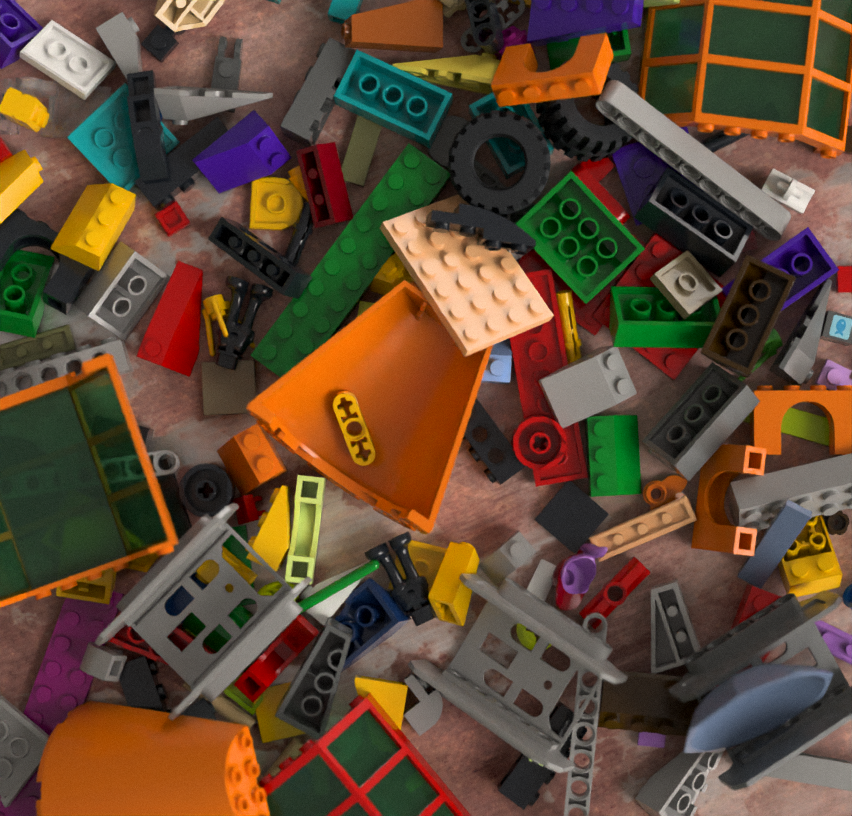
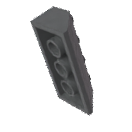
M712 362L642 442L674 471L690 481L760 401L745 383Z

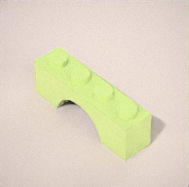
M298 475L293 530L287 558L285 582L300 583L309 576L312 579L309 584H313L326 478Z

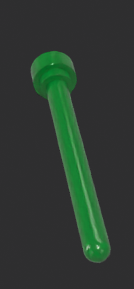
M375 559L371 560L297 603L303 609L300 614L377 570L379 562Z

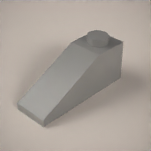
M123 12L95 28L126 79L129 73L142 72L140 40L136 35L139 28L132 17L127 19Z

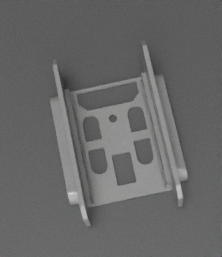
M236 503L226 506L214 518L208 513L201 517L179 540V543L173 546L174 551L165 554L121 599L116 607L122 613L95 641L98 646L112 639L127 624L191 687L192 692L169 715L171 720H174L183 713L201 694L212 703L300 614L303 609L294 599L312 581L308 576L292 589L226 523L229 517L239 508ZM231 534L283 585L274 595H259L222 557V543ZM206 560H214L219 565V573L202 590L190 576ZM230 583L234 586L233 592L229 593L225 590L226 584ZM182 585L195 599L179 615L172 616L167 613L165 603ZM251 598L257 603V612L240 628L228 614L243 599ZM193 612L205 624L206 628L181 652L170 641L168 636ZM220 624L232 638L217 653L209 654L203 648V641Z
M462 573L459 579L464 585L488 600L447 670L436 667L426 659L410 660L408 663L409 668L414 674L436 688L442 697L532 761L558 773L572 770L575 764L565 758L560 750L603 679L614 684L623 683L628 678V676L616 669L607 660L613 648L511 579L504 578L498 587L487 582L477 574ZM520 623L540 636L532 651H529L512 638L511 629L515 624ZM489 632L518 652L508 669L480 650ZM549 643L569 656L570 667L566 671H559L541 659ZM488 669H495L513 681L505 696H502L485 683L484 674ZM589 669L599 678L562 738L551 730L549 715L574 673L579 670ZM547 680L552 682V688L549 690L544 688V682ZM522 688L541 701L543 711L540 716L533 717L514 704Z

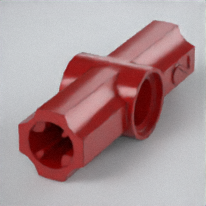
M634 556L611 580L604 584L603 588L578 613L583 619L589 614L596 612L607 618L618 605L624 603L627 596L651 572ZM619 586L622 593L618 599H610L607 592L610 587ZM596 617L588 621V624L594 629L602 623Z

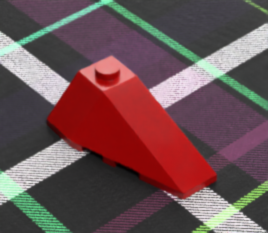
M181 261L177 262L146 330L137 357L188 377L191 376L200 352L202 269Z

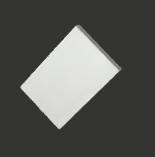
M53 20L20 51V58L84 100L116 66L114 60Z

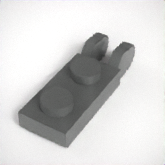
M220 36L211 88L238 90L242 68L243 39H236L234 58L225 57L228 44L227 37ZM231 109L226 112L235 113V109Z

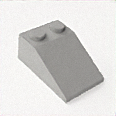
M613 346L600 347L538 380L555 421L562 428L613 407L637 394L618 347Z

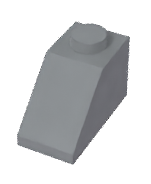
M517 531L478 566L496 585L537 551Z

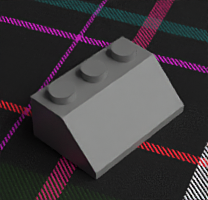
M120 241L74 306L125 341L170 279V276Z

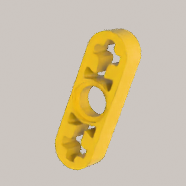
M341 391L335 395L333 400V409L354 462L361 466L369 465L375 459L376 450L356 396L350 391ZM344 397L346 401H352L349 404L351 416L345 420L342 419V417L347 415L345 408L338 406L341 403V398ZM352 421L359 422L362 426V431L357 435H351L347 431L346 427ZM366 436L367 439H363L362 444L365 450L370 449L368 458H363L362 455L357 456V453H359L358 442L352 444L351 441H359Z

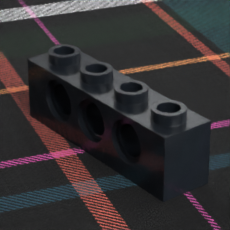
M221 217L208 238L209 241L284 296L299 299L312 278L311 275L237 221Z
M476 398L471 411L472 415L468 420L462 440L466 438L472 446L468 451L476 462L482 460L487 469L484 470V473L492 483L497 481L501 485L526 466L516 457L511 444ZM482 427L486 430L487 438L485 441L477 442L473 439L472 431L474 428ZM497 448L501 450L503 458L499 463L489 461L488 452L490 449Z

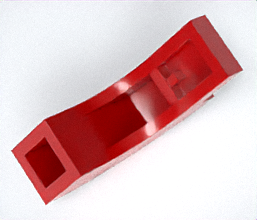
M300 614L234 685L254 703L319 634V631Z

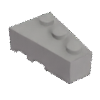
M678 579L651 588V674L684 665V660L701 649Z

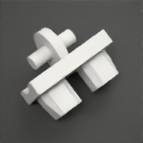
M774 168L761 189L776 202L801 215L804 213L815 192L814 189Z

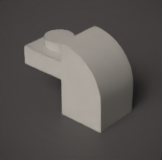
M89 642L80 669L103 681L118 682L127 656L122 655L124 650L117 647L98 646L95 642Z
M411 672L404 678V682L418 698V701L404 711L403 715L417 734L421 736L439 720L443 709V701L440 692L436 688L428 692L426 689L429 687V684Z

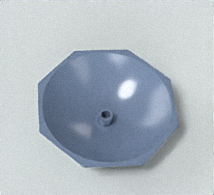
M760 664L734 674L710 691L695 710L683 752H721L778 729L823 698L833 673L810 665Z

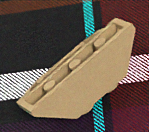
M158 0L154 16L174 32L207 26L225 0Z

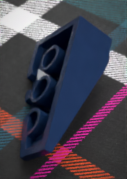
M371 578L349 595L342 612L335 618L336 621L352 629V637L342 672L395 634L412 619L406 615L407 613L401 605L394 601L391 593Z

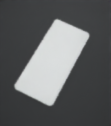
M541 559L527 590L545 601L552 587L551 577L556 566Z

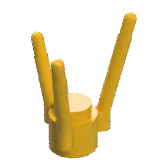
M222 294L203 300L205 309L202 310L205 319L210 356L215 355L211 319L212 321H218L223 336L228 337V331L223 318L227 316L230 302L224 301ZM254 342L251 343V344H250V347H251V348H254V347H255V343H254Z

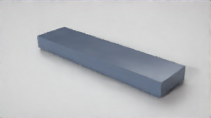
M787 500L756 545L754 556L747 558L737 577L761 589L811 518L812 512Z

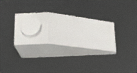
M367 562L316 584L314 588L309 585L300 598L302 600L306 599ZM363 578L306 611L322 625H325L327 619L332 617Z

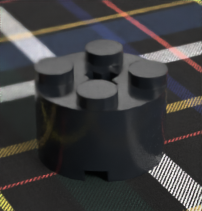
M199 464L188 470L181 479L179 497L185 508L192 514L203 517L208 513L213 517L226 506L232 504L235 497V483L229 472L224 468L213 464ZM206 483H209V487L213 488V493L209 494V498H207L205 493L201 492V489L206 487Z

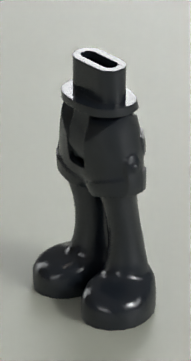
M227 276L225 285L231 290L232 295L230 308L224 321L228 337L223 336L218 325L216 331L218 334V349H216L218 357L215 365L236 370L238 360H243L241 356H243L248 346L253 343L255 332L252 331L258 309L265 300L273 296L274 289L253 283L246 312L242 322L238 323L242 304L250 283L237 277Z
M409 531L388 541L392 550L398 556L406 579L402 578L386 542L366 551L364 554L368 560L375 559L382 564L393 586V590L390 592L394 601L399 603L407 613L406 615L408 617L411 616L415 625L419 626L435 618L430 608L432 605L428 599L429 584L424 575L419 576L408 551V544L411 542L412 537Z

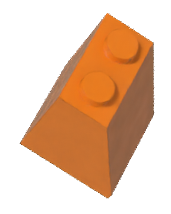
M258 423L233 436L217 450L241 496L247 495L288 472L268 433Z

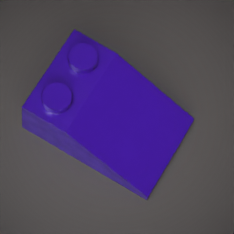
M253 110L192 161L216 191L222 193L271 175L292 157L269 125Z

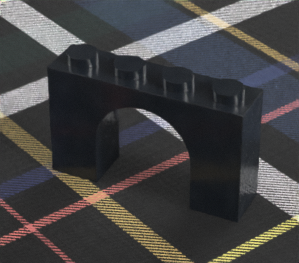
M16 208L0 224V272L11 256L22 248L38 246L49 250L58 259L59 267L43 290V303L67 315L92 277L95 269L52 250L51 246L59 233L50 229L45 222L35 221L27 217L22 210Z

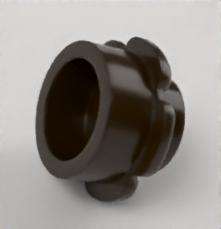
M841 510L833 515L824 516V522L829 534L842 535L847 531L850 523L849 517L843 514ZM835 520H838V525L834 524Z

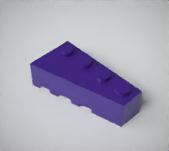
M532 0L527 42L538 47L548 43L568 41V39L641 27L644 0Z

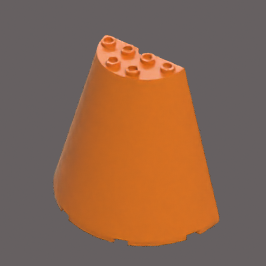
M404 280L252 400L246 408L253 418L258 419L256 422L270 436L293 455L297 454L301 459L307 461V465L331 483L358 501L362 499L366 504L371 505L373 510L412 531L417 529L421 534L428 535L434 527L493 345L464 356L418 285L413 281L408 283ZM341 391L352 392L360 406L376 450L375 459L369 465L361 466L354 462L333 409V400L335 395ZM345 397L341 398V403L338 405L339 407H344L347 413L346 417H342L343 420L351 416L349 404L352 401H346ZM356 421L350 422L346 427L351 435H357L362 431L361 424ZM366 436L359 441H351L352 444L358 442L359 453H357V456L362 455L363 458H368L370 449L365 450L362 444V440L367 439Z
M87 701L69 711L65 721L56 725L46 743L39 764L37 782H41V799L36 800L37 816H270L265 791L263 788H259L256 783V777L259 775V765L256 761L253 740L247 725L179 715L174 720H171L169 718L171 713L98 701Z

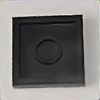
M567 481L534 520L575 554L609 514L572 481Z

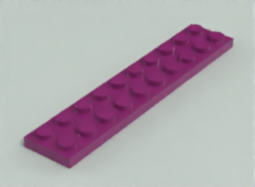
M113 590L109 604L65 598L23 713L49 736L57 724L65 721L69 711L86 702L94 676L80 669L88 643L95 642L100 634L116 618L119 611L116 605L125 594ZM39 768L8 807H4L0 800V816H37L36 800L41 799V782H37Z

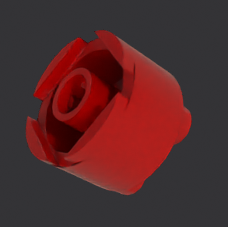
M532 415L523 419L514 429L512 434L513 451L519 461L531 469H550L557 465L565 454L567 446L566 434L559 423L550 417ZM536 436L540 438L545 437L546 439L543 441L544 447L541 449L538 446H532L535 443L534 438Z

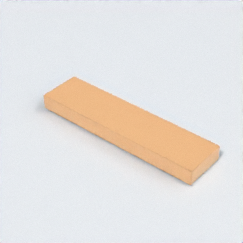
M685 495L589 537L591 544L598 547L608 548L602 558L598 557L599 562L692 523L697 518Z

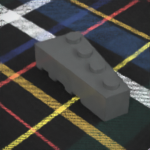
M329 38L326 44H321L316 55L318 57L316 63L308 69L304 79L305 82L302 88L297 91L293 104L280 125L285 137L306 147L315 145L336 104L334 94L356 50L345 48L344 44L332 38Z

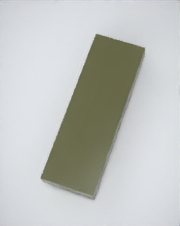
M359 115L357 116L342 165V172L345 182L364 187L382 126Z
M67 324L37 333L35 338L24 337L1 344L0 371L12 367L16 369L34 360H46L51 355L75 351L77 346L71 326Z

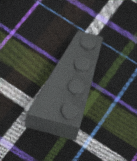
M331 617L327 619L276 709L275 717L317 740L325 734L352 637L351 628Z

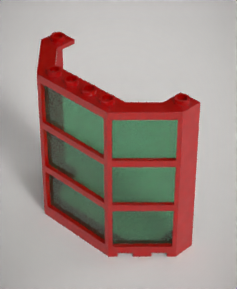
M368 693L365 697L360 694L348 704L351 708L346 715L315 742L312 739L308 740L298 749L301 754L295 759L289 756L278 765L280 769L278 773L274 776L268 773L257 783L259 788H263L265 791L270 816H471L371 693Z

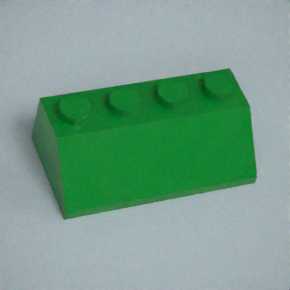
M611 286L609 329L613 347L703 348L720 312L717 296L684 320L657 287Z

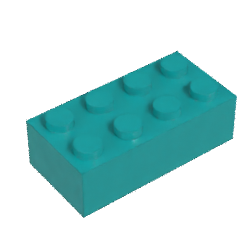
M356 50L334 94L337 106L428 148H431L453 104L452 93L359 50Z

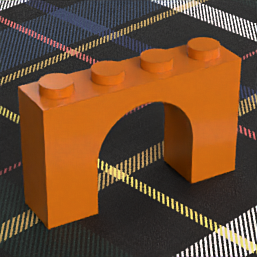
M607 33L581 36L573 57L561 67L547 72H536L538 62L531 43L506 47L491 83L498 106L504 107L601 94L614 56Z
M761 385L757 386V391H752L760 402L750 412V446L767 449L766 455H781L782 419L790 407L799 402H807L819 407L827 417L829 424V455L852 453V385H838L837 390H826V385H812L810 390H800L799 385L783 386L784 391H773V386Z
M722 444L701 467L695 511L697 520L694 521L691 548L754 556L757 529L737 527L731 524L725 513L724 499L727 488L735 477L741 474L764 475L767 449L747 445Z

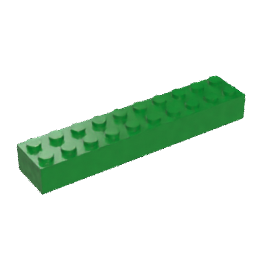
M408 143L311 273L312 278L300 298H293L251 356L281 378L336 335L338 328L342 327L370 289L374 277L380 271L383 264L396 253L380 230L382 222L433 204L450 182V173Z

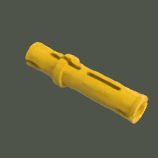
M563 290L556 292L567 360L568 364L581 358L580 346L582 342L578 338L572 290Z

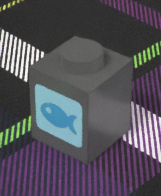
M830 310L826 311L820 339L845 346L852 345V316Z

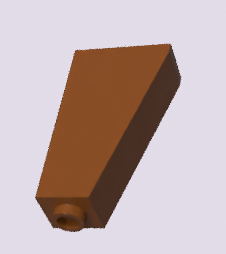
M414 0L354 14L342 24L341 38L345 39V48L436 53L443 48V4L439 0Z

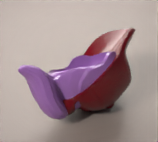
M585 543L575 555L568 556L558 563L551 577L552 584L556 588L555 604L558 609L570 611L579 606L596 575L595 559L598 557L602 558L607 552V547H598L591 543Z

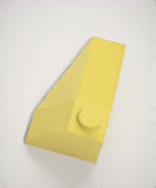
M482 53L481 56L468 55L395 63L392 66L429 83L489 95L493 92L491 83L500 60L493 54Z

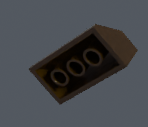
M746 255L700 353L723 368L745 378L749 377L796 277Z
M620 671L628 676L626 682L614 684L605 679L602 680L598 727L610 730H630L638 733L688 735L695 710L700 704L697 699L681 702L671 696L668 691L671 687L678 684L683 677ZM712 689L700 696L702 701Z

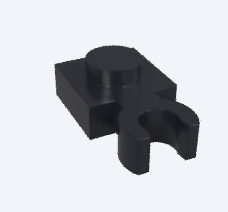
M157 25L141 45L162 63L179 44L174 37L183 34L186 30L174 32L167 26L163 29Z

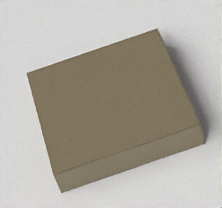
M688 250L650 278L684 320L722 291L719 285Z
M255 360L238 361L236 370L215 365L216 362L201 363L204 415L247 414L246 407L257 397Z

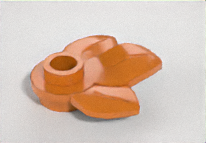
M677 475L668 476L662 481H650L643 488V499L650 505L651 511L685 496L682 491L685 489L688 481ZM655 488L660 491V496L657 499L651 496V491Z

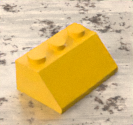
M113 183L87 185L53 242L51 249L100 271L135 210L136 194Z

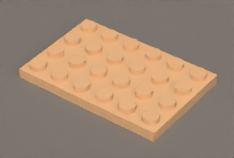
M458 194L384 221L380 226V230L423 292L463 355L468 356L551 320L553 314L511 252H508L507 249L501 248L500 251L486 250L485 246L477 245L478 234L473 237H466L460 235L458 231L449 230L448 233H439L433 231L431 227H426V217L432 210L454 213V209L460 203L469 205Z

